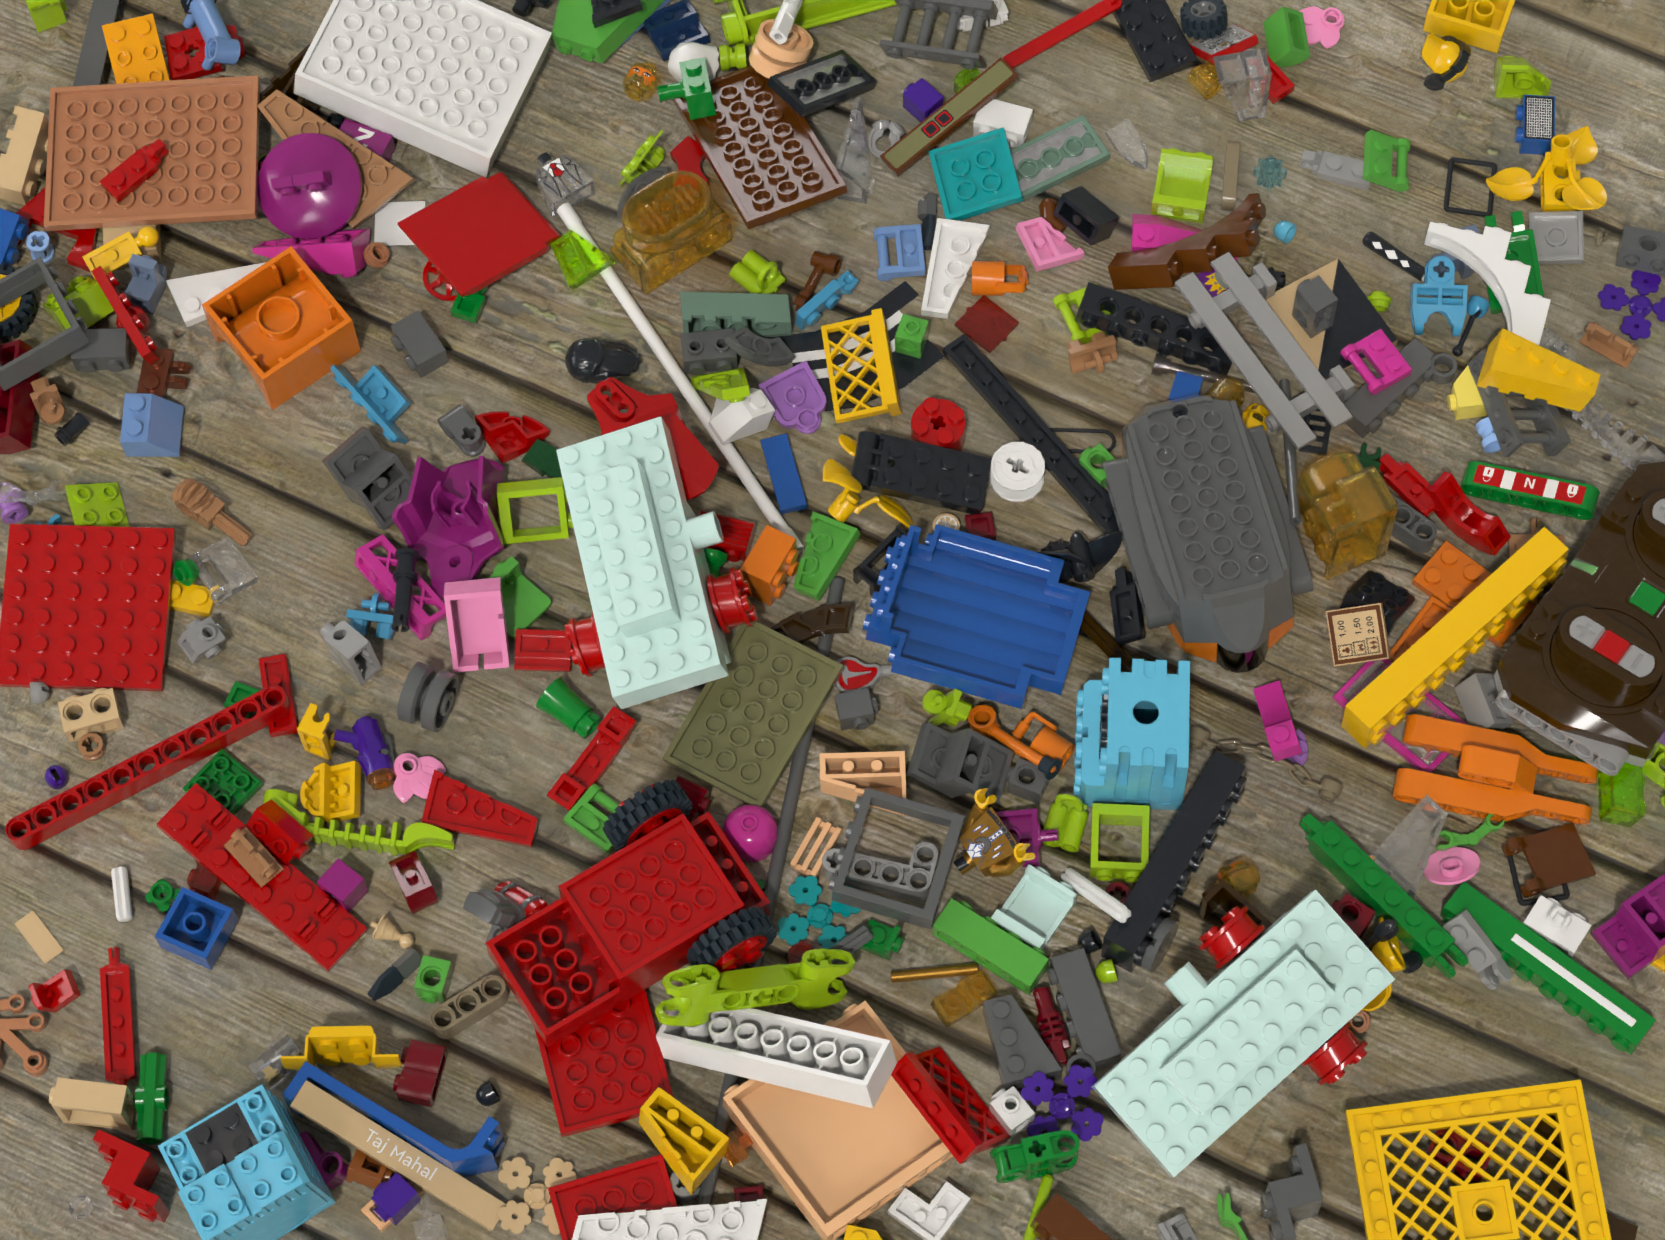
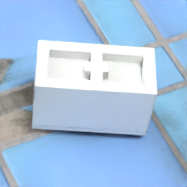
M993 99L976 113L973 122V136L1004 127L1009 146L1011 148L1018 147L1024 144L1032 125L1033 109Z

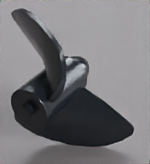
M1115 531L1090 542L1085 541L1081 533L1074 532L1070 537L1068 549L1037 551V553L1070 559L1074 580L1077 582H1087L1092 580L1095 574L1117 553L1122 541V532Z

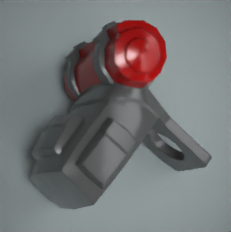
M507 881L498 884L494 890L481 889L479 892H469L463 909L492 924L485 941L487 942L496 937L499 930L505 927L504 931L547 907L548 904L539 895L531 894L520 888L519 884Z

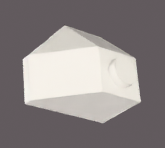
M749 387L750 396L745 397V400L741 402L730 403L729 400L723 401L716 398L708 425L722 445L768 428L775 409L761 389Z

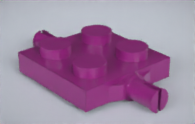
M1037 808L995 812L1018 844L1030 843L1026 853H1034L1035 858L1025 861L1022 867H1027L1028 864L1031 866H1041L1040 849L1042 843L1046 841H1059V830H1041Z

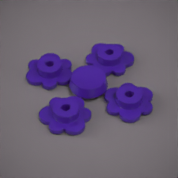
M1636 270L1631 276V287L1637 289L1640 295L1632 297L1629 301V297L1625 295V290L1622 287L1616 288L1612 284L1605 285L1603 291L1598 293V298L1601 300L1600 305L1606 310L1620 311L1622 306H1627L1629 303V311L1632 317H1624L1621 332L1625 335H1630L1632 340H1638L1639 337L1641 339L1650 337L1651 322L1645 320V317L1649 315L1652 309L1658 315L1657 319L1659 321H1665V298H1662L1660 302L1655 303L1653 306L1651 300L1646 297L1650 292H1658L1661 277L1657 274Z
M1073 1065L1069 1069V1075L1064 1077V1083L1068 1086V1094L1057 1093L1053 1096L1051 1088L1054 1083L1051 1079H1046L1045 1074L1041 1071L1033 1073L1032 1077L1024 1078L1023 1084L1025 1087L1021 1090L1022 1098L1027 1101L1031 1100V1103L1035 1106L1040 1105L1042 1101L1049 1102V1111L1053 1115L1046 1116L1045 1118L1040 1115L1036 1116L1034 1123H1030L1026 1128L1028 1136L1032 1137L1060 1131L1057 1127L1056 1118L1065 1119L1071 1116V1120L1074 1123L1071 1126V1131L1078 1134L1082 1141H1089L1093 1135L1098 1136L1101 1133L1099 1126L1103 1123V1116L1100 1113H1093L1090 1107L1084 1108L1083 1112H1074L1075 1102L1072 1097H1078L1079 1095L1088 1097L1090 1090H1093L1092 1086L1098 1081L1092 1075L1093 1071L1090 1067L1082 1068L1080 1065Z

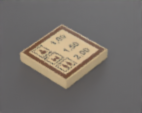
M1383 603L1326 611L1334 666L1391 658Z

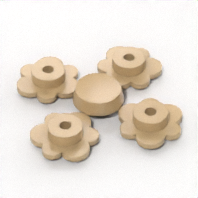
M515 1157L512 1161H504L502 1164L503 1170L498 1174V1180L502 1184H507L509 1190H515L517 1187L525 1189V1203L520 1202L517 1204L515 1201L510 1200L507 1202L506 1207L499 1208L497 1217L502 1221L501 1228L503 1230L510 1229L513 1234H521L524 1231V1227L531 1223V1217L528 1215L529 1207L534 1210L544 1208L545 1216L542 1218V1223L548 1226L551 1234H560L553 1205L549 1203L550 1195L548 1188L577 1179L576 1173L572 1171V1163H564L560 1158H553L549 1166L543 1169V1175L546 1177L544 1186L539 1183L529 1185V1176L532 1174V1169L526 1166L523 1158Z

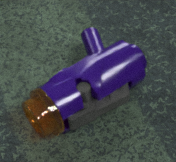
M370 716L359 718L352 727L353 732L335 729L333 740L351 743L353 748L358 750V761L365 773L367 783L371 785L373 790L386 789L394 783L393 764L395 760L391 737L382 733L377 719H372Z

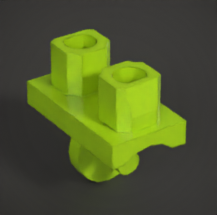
M956 688L945 695L941 691L930 690L922 698L924 710L929 714L935 715L929 720L935 726L942 723L951 727L957 726L959 720L963 722L967 719L972 705L960 699L962 691Z

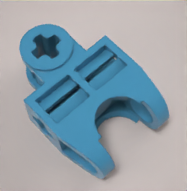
M1437 256L1427 262L1424 284H1411L1410 316L1414 335H1423L1424 323H1427L1428 317L1434 312H1439L1447 318L1448 325H1451L1452 337H1459L1467 311L1468 285H1454L1455 266L1453 261L1446 256ZM1439 263H1441L1442 268H1446V272L1441 274V277H1438V272L1433 271V268L1438 266ZM1417 295H1422V296H1435V298H1430V297H1417ZM1442 296H1452L1460 298H1442Z

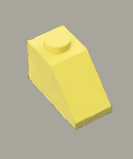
M1468 365L1454 382L1451 394L1447 395L1448 408L1450 411L1453 410L1455 420L1488 416Z

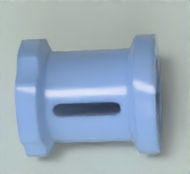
M43 231L30 233L27 237L26 245L31 251L33 260L41 257L44 263L47 264L53 260L55 250L49 244L50 238L48 234Z

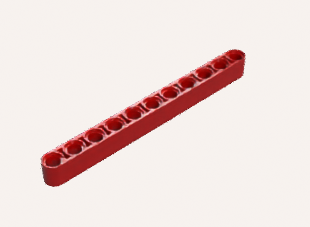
M278 685L268 686L19 814L6 824L5 832L15 848L19 850L30 849L218 752L221 748L224 749L263 729L270 723L276 722L288 715L291 705L286 692ZM282 699L278 705H270L273 700ZM249 712H257L253 718H245ZM224 725H231L229 730L220 732L221 727ZM206 738L202 744H194L197 739ZM181 751L177 757L169 758L172 752ZM148 764H155L153 769L144 771ZM123 777H129L126 783L118 784ZM104 790L101 796L93 797L96 791ZM78 803L74 810L67 811L71 804ZM52 816L49 823L41 824L44 818ZM20 830H27L22 837H16Z

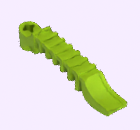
M269 789L264 793L263 804L272 799L314 835L311 841H314L316 844L324 842L334 847L336 845H343L347 849H352V847L360 848L362 851L369 849L375 850L380 854L388 852L393 856L398 854L406 855L425 847L455 849L452 834L444 829L422 822L409 825L404 832L403 841L400 840L402 825L398 822H393L390 839L385 838L386 827L378 824L375 836L369 835L370 827L367 825H361L360 834L354 833L355 825L347 822L345 824V831H339L340 823L337 820H330L329 829H325L323 818L315 817V822L309 823V816L305 812H299L296 809L297 794L278 789Z

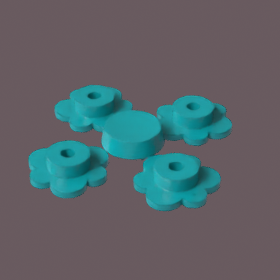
M812 875L806 878L798 876L795 879V883L789 886L788 892L790 896L795 898L794 900L797 905L805 903L807 906L812 907L807 912V919L799 918L795 913L790 914L788 918H780L778 920V928L780 929L778 937L782 940L786 939L788 945L796 946L800 940L807 939L808 932L806 930H808L810 923L816 929H823V935L818 937V943L823 949H829L848 935L845 934L844 927L838 926L835 928L829 925L833 918L832 912L836 914L841 913L842 917L848 918L851 913L858 914L862 909L835 901L831 902L830 908L824 904H816L817 896H820L822 893L821 887L818 886L817 878Z

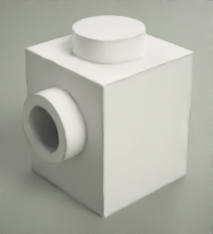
M1014 1086L1007 1091L1001 1089L992 1096L989 1110L1010 1135V1139L1034 1122V1111Z

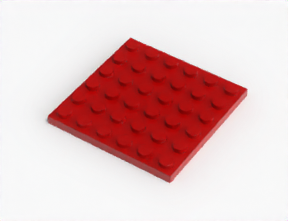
M10 524L0 623V687L30 688V682L39 681L44 682L49 688L96 690L100 688H113V690L163 691L176 541L175 528Z

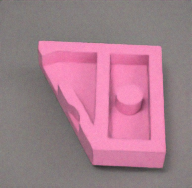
M1038 217L1017 223L1016 231L1036 272L1083 259L1084 251L1080 247L1076 250L1066 242L1067 237L1060 231L1053 229L1051 224L1044 218Z

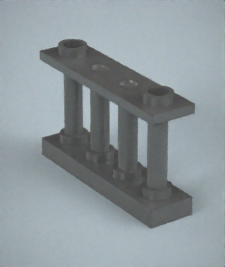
M894 0L900 11L892 41L880 40V46L887 56L895 59H900L901 56L952 63L971 70L975 69V67L984 68L985 62L981 55L976 52L984 21H987V19L996 20L998 9L993 0ZM913 8L923 9L925 13L917 44L903 43L910 11ZM938 12H945L949 14L941 48L927 46L934 15ZM963 15L974 18L966 52L951 50L959 18Z
M1482 349L1468 363L1476 386L1487 349ZM1487 386L1486 389L1477 387L1504 457H1510L1520 446L1529 443H1542L1547 456H1556L1571 443L1557 406L1547 404V401L1544 399H1526L1523 394L1510 392L1509 394L1498 392V388ZM1506 397H1523L1528 409H1510ZM1515 420H1533L1537 432L1520 433Z

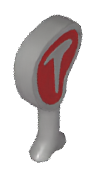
M843 657L837 661L843 665L844 670L835 685L839 693L868 688L870 691L882 677L898 674L891 672L892 664L879 666L877 664H865L854 657Z

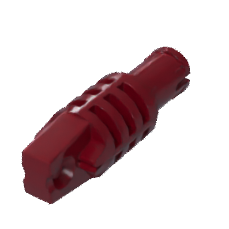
M1040 987L1033 990L1039 1014L1036 1023L1040 1037L1051 1054L1053 1053L1059 1066L1064 1067L1068 1062L1064 1050L1071 1048L1063 1018L1061 1013L1055 1010L1049 987Z

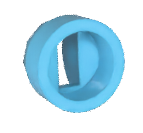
M1281 221L1275 225L1274 235L1279 241L1288 244L1293 239L1297 227L1289 221Z

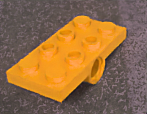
M153 13L102 25L116 84L170 81Z

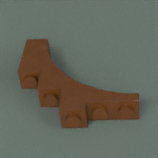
M1259 193L1249 194L1232 213L1197 234L1155 248L1116 253L1108 266L1114 290L1174 287L1175 282L1178 281L1182 273L1212 272L1214 268L1211 266V262L1228 252L1232 257H1250L1259 244L1260 238L1257 229L1266 216V208L1264 203H1261Z

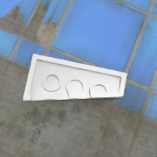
M264 263L166 280L186 327L207 319L202 307L203 303Z

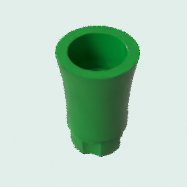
M561 677L554 680L545 689L536 704V708L552 716L573 733L576 732L584 739L597 729L602 720L598 714L593 712V708L585 703Z

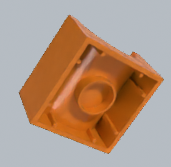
M292 246L202 304L212 336L218 343L225 340L236 352L255 379L264 395L266 403L272 410L331 372L330 367L333 364L340 366L361 352L353 320Z

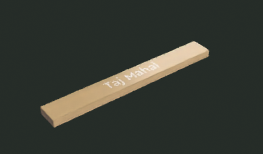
M305 1081L290 1105L295 1111L395 1173H398L492 1232L499 1221L497 1212L499 1208L506 1207L507 1204L309 1081Z

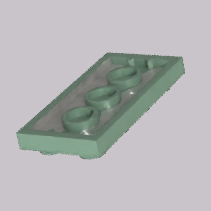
M1084 115L1011 149L1024 201L1110 159V153Z

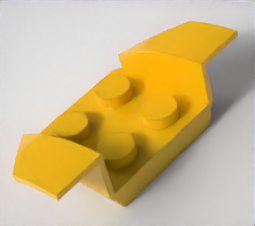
M371 1026L312 1027L309 1035L305 1038L304 1056L280 1057L283 1067L292 1070H300L305 1061L315 1067L316 1063L327 1066H337L340 1063H353L363 1066L374 1063L377 1069L402 1067L399 1054H381L377 1037Z

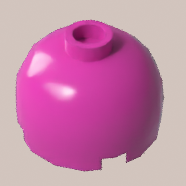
M746 804L730 812L723 823L722 831L741 860L748 861V863H756L765 860L772 854L778 839V826L773 815L767 809L758 805Z

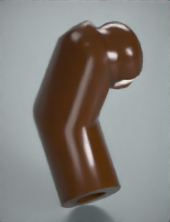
M1054 198L1043 199L1039 205L1040 217L1049 222L1053 229L1063 233L1067 226L1053 215L1057 201Z

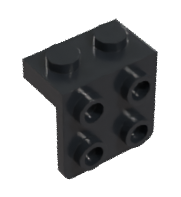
M1368 571L1347 592L1339 609L1383 603L1387 636L1389 638L1397 621L1413 605L1415 598L1406 589L1386 580L1383 575Z

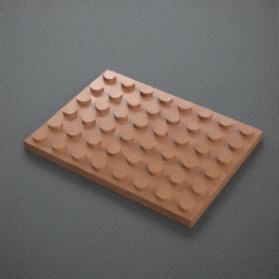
M259 76L50 88L44 208L45 230L58 231L257 219L259 108L257 105L260 104ZM160 139L167 146L169 153L161 159L162 163L158 166L159 170L122 201L117 202L101 186L99 181L145 145L148 147L151 143Z

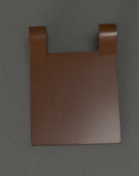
M1574 823L1525 837H1513L1506 841L1507 844L1501 847L1505 857H1510L1523 851L1535 878L1526 880L1524 882L1525 885L1520 887L1524 898L1532 897L1544 890L1596 875Z

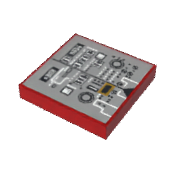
M1231 24L1227 26L1225 31H1222L1223 34L1220 36L1216 34L1215 38L1207 37V40L1200 39L1189 45L1196 56L1215 65L1257 45L1259 42L1256 34Z

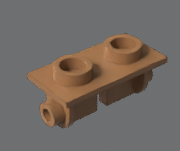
M1590 322L1585 330L1586 333L1579 341L1580 344L1624 369H1627L1640 350L1639 347L1634 345L1635 343L1622 339L1599 326L1597 322Z
M246 827L243 830L237 829L231 835L232 839L224 844V847L261 888L284 870Z

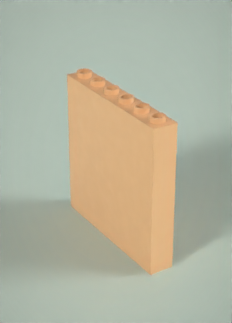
M866 1001L859 1005L856 1003L852 1004L843 1012L842 1017L836 1021L831 1019L823 1024L890 1040L897 1062L906 1054ZM891 1075L874 1108L752 1079L747 1080L740 1086L735 1084L724 1093V1109L822 1240H836L845 1233L847 1224L856 1226L900 1195L904 1188H910L954 1157Z

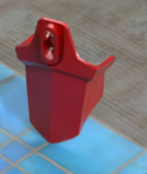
M609 377L599 382L587 394V401L597 418L602 432L601 435L661 416L670 430L686 500L688 501L705 493L710 487L718 472L719 464L686 427L672 393L646 395L613 377ZM610 391L611 397L609 398L608 395H604L602 392ZM622 409L628 410L626 413L619 412Z

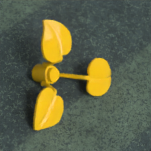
M1588 126L1577 129L1567 135L1559 134L1554 136L1551 140V151L1545 153V159L1534 178L1531 179V174L1525 169L1511 167L1503 169L1486 179L1487 186L1497 196L1511 201L1524 200L1533 195L1534 188L1532 185L1537 183L1549 160H1551L1558 167L1567 165L1569 180L1572 184L1564 187L1562 190V199L1567 206L1577 210H1593L1604 207L1607 203V194L1600 182L1590 177H1584L1577 182L1573 174L1572 159H1576L1577 165H1583L1592 162L1598 154L1597 144Z
M840 434L838 437L840 445L854 457L857 441L844 434ZM828 459L825 462L823 482H832L844 487L843 492L838 495L828 508V512L836 520L845 523L853 512L859 514L862 509L877 503L884 512L904 524L908 529H910V525L914 526L908 511L899 502L887 495L882 494L880 498L875 496L858 505L860 499L855 493L862 491L859 481L851 476L849 470L837 461Z

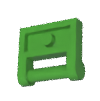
M1369 130L1365 134L1363 180L1395 191H1407L1409 189L1407 156L1410 151L1411 141L1406 138L1397 139L1374 130ZM1392 151L1397 152L1396 177L1392 176Z
M594 783L567 813L563 821L608 855L614 848L603 831L604 823L609 819L593 807L591 803L597 801L612 813H616L615 809L619 804L603 793L602 788Z

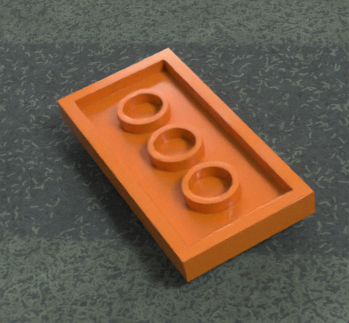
M1445 541L1413 578L1412 584L1429 597L1433 596L1453 609L1492 573ZM1531 601L1524 605L1525 609L1515 620L1510 618L1504 623L1505 628L1495 638L1490 636L1488 640L1502 648L1534 611L1536 605Z

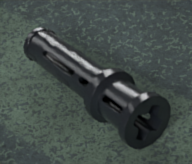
M401 548L395 552L397 569L393 573V579L396 583L391 629L398 632L401 621V632H407L409 630L412 587L418 580V574L415 572L416 562L420 559V553L414 549Z

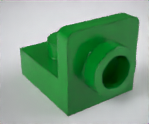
M869 919L866 927L871 932L873 938L860 947V949L890 961L894 952L899 953L904 942V937H901V927L895 925L893 929Z

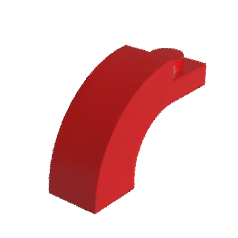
M1443 472L1427 490L1436 504L1433 511L1456 536L1475 549L1495 556L1511 538L1499 517L1483 512L1467 498L1452 473Z

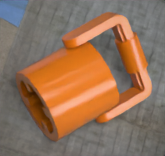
M972 261V296H1004V293L1025 292V287L1029 283L1025 266L1004 265V261ZM1004 275H1018V282H1004Z
M1035 712L1029 713L1024 721L1021 720L1011 735L1017 740H1021L1033 719L1045 725L1032 741L1030 748L1042 756L1059 759L1062 763L1061 771L1070 759L1075 749V744L1056 733L1058 728ZM1014 751V754H1015V755H1017V756L1020 757L1021 759H1024V760H1026V761H1029V760H1027L1026 758H1024L1023 756H1021L1020 754H1018L1017 752Z

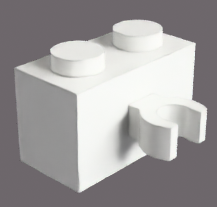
M1542 895L1523 923L1571 959L1592 926L1587 923V920L1582 915L1570 913L1562 908L1561 904L1555 899L1545 898Z

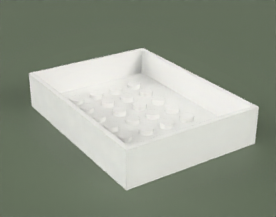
M333 0L295 73L294 94L371 128L390 134L396 139L487 178L548 53L552 33L478 0Z

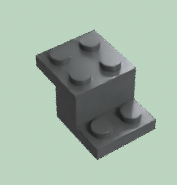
M362 426L324 458L322 462L349 500L365 508L379 529L386 530L394 523L392 514L395 508L408 500L413 478L398 457L382 449L368 428Z
M926 722L921 726L906 775L951 798L968 793L975 795L977 790L988 788V791L985 793L986 799L990 795H995L997 800L994 804H997L1000 801L1014 751L970 728L949 733L930 722Z
M1306 1143L1296 1145L1292 1156L1289 1157L1290 1164L1286 1166L1289 1178L1268 1182L1266 1191L1263 1193L1264 1201H1260L1264 1219L1269 1218L1272 1229L1268 1230L1270 1240H1296L1297 1236L1292 1222L1315 1217L1319 1213L1323 1198Z

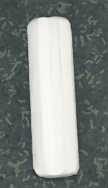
M116 867L111 870L116 918L118 922H127L133 918L128 871L125 867Z

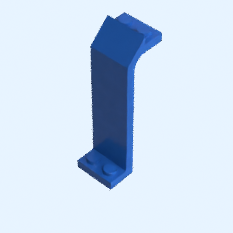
M306 1061L282 1094L290 1112L301 1118L302 1114L292 1109L290 1105L307 1080L463 1178L498 1170L495 1158L500 1155L505 1146V1142H503L505 1138L499 1122L489 1116L467 1147L462 1149L449 1148Z

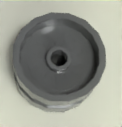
M417 662L409 672L403 685L398 702V719L410 724H416L420 720L422 728L439 732L452 711L458 691V675L445 670H441L436 674L433 666Z

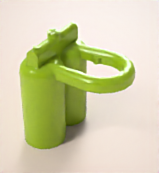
M750 250L744 256L742 262L735 264L729 273L731 279L749 293L756 294L777 293L778 287L786 280L781 275L775 261L768 262L754 250Z
M1070 794L1057 795L1055 802L1049 807L1043 830L1058 829L1059 841H1046L1042 844L1050 847L1060 846L1066 851L1078 852L1088 819V813L1086 812L1088 805L1083 804L1081 799Z

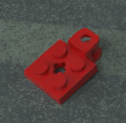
M226 25L231 39H236L240 43L239 59L245 56L243 39L237 35L235 26ZM198 27L164 36L171 80L195 79L223 71L222 63L214 62L211 70L202 68L201 65L205 59V42ZM194 49L199 50L195 52L194 57H191L189 55L190 51Z

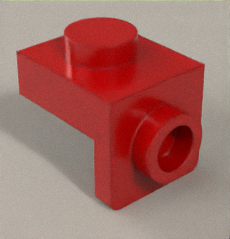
M66 969L43 984L33 982L28 986L33 1004L41 1011L56 1013L81 996L71 970Z

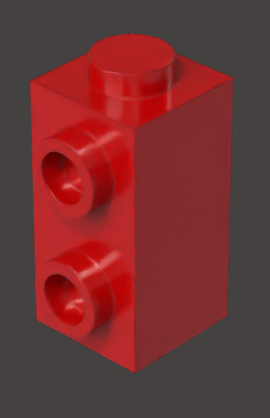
M272 799L256 808L245 826L261 844L286 865L296 858L301 860L310 850L308 844L314 836Z

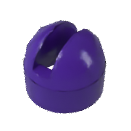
M53 765L46 770L45 781L52 789H62L67 785L69 775L62 766ZM56 771L61 778L57 782L52 774Z

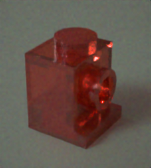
M195 860L197 867L196 869L193 868L189 873L187 879L188 887L193 892L215 900L222 882Z

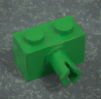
M705 57L679 62L682 75L680 82L657 86L660 102L682 97L687 101L690 120L716 115Z

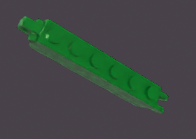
M1310 813L1301 819L1299 826L1307 834L1305 839L1309 842L1308 849L1310 853L1362 904L1374 910V916L1377 919L1383 917V921L1388 919L1394 920L1399 927V932L1396 935L1398 939L1411 952H1418L1427 967L1432 968L1435 966L1441 973L1451 979L1456 975V972L1443 958L1446 954L1461 967L1469 963L1464 953L1454 945L1455 939L1332 820L1328 823L1326 821L1320 823Z

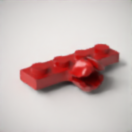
M101 266L92 270V274L117 314V328H125L141 357L151 365L159 360L155 352L158 349L156 343L150 335H145L150 327V319L141 307L132 305L124 292L120 293L117 288L120 283L112 271L107 272Z

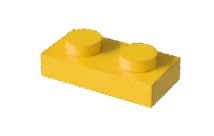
M172 580L170 610L211 617L219 594L218 590L195 584L186 586Z

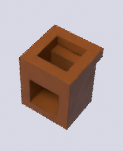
M356 1149L348 1167L346 1181L349 1183L354 1181L375 1189L383 1181L388 1182L392 1178L394 1171Z

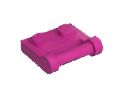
M1382 329L1355 344L1347 345L1340 352L1342 357L1350 361L1368 385L1367 389L1371 395L1378 394L1411 375L1412 368ZM1360 353H1363L1381 379H1377L1360 358Z

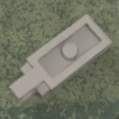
M1303 150L1300 167L1312 170L1311 173L1317 175L1318 179L1366 191L1369 189L1371 182L1363 180L1364 161L1327 151L1313 152Z

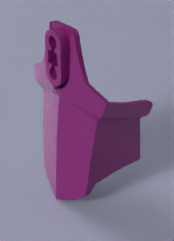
M479 456V459L451 465L443 471L435 468L424 458L417 457L408 500L399 504L392 514V519L401 531L408 548L418 551L420 557L428 562L431 588L441 600H444V585L446 582L474 580L483 563L504 549L503 537L497 525L499 513L497 483H503L505 468L495 461L486 459L484 456Z

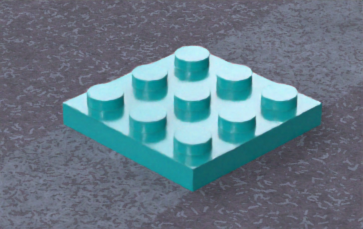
M1004 127L928 151L946 219L961 221L1024 201Z

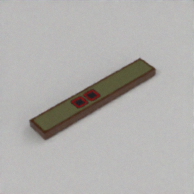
M999 58L880 155L881 160L897 177L927 154L928 151L932 150L1019 79L1018 74L1002 58Z

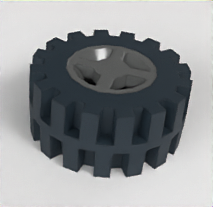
M1189 0V3L1184 2L1183 7L1180 9L1181 28L1188 37L1193 36L1197 40L1199 38L1207 40V37L1212 39L1215 38L1216 34L1220 36L1223 34L1222 31L1227 29V8L1223 0Z

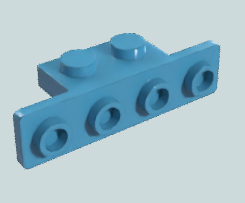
M333 364L330 369L335 374L334 380L343 388L347 387L352 393L350 398L368 411L366 415L373 423L379 424L384 429L383 435L392 443L407 444L409 439L394 422L411 402L379 366L373 365L362 379L357 382L346 368Z

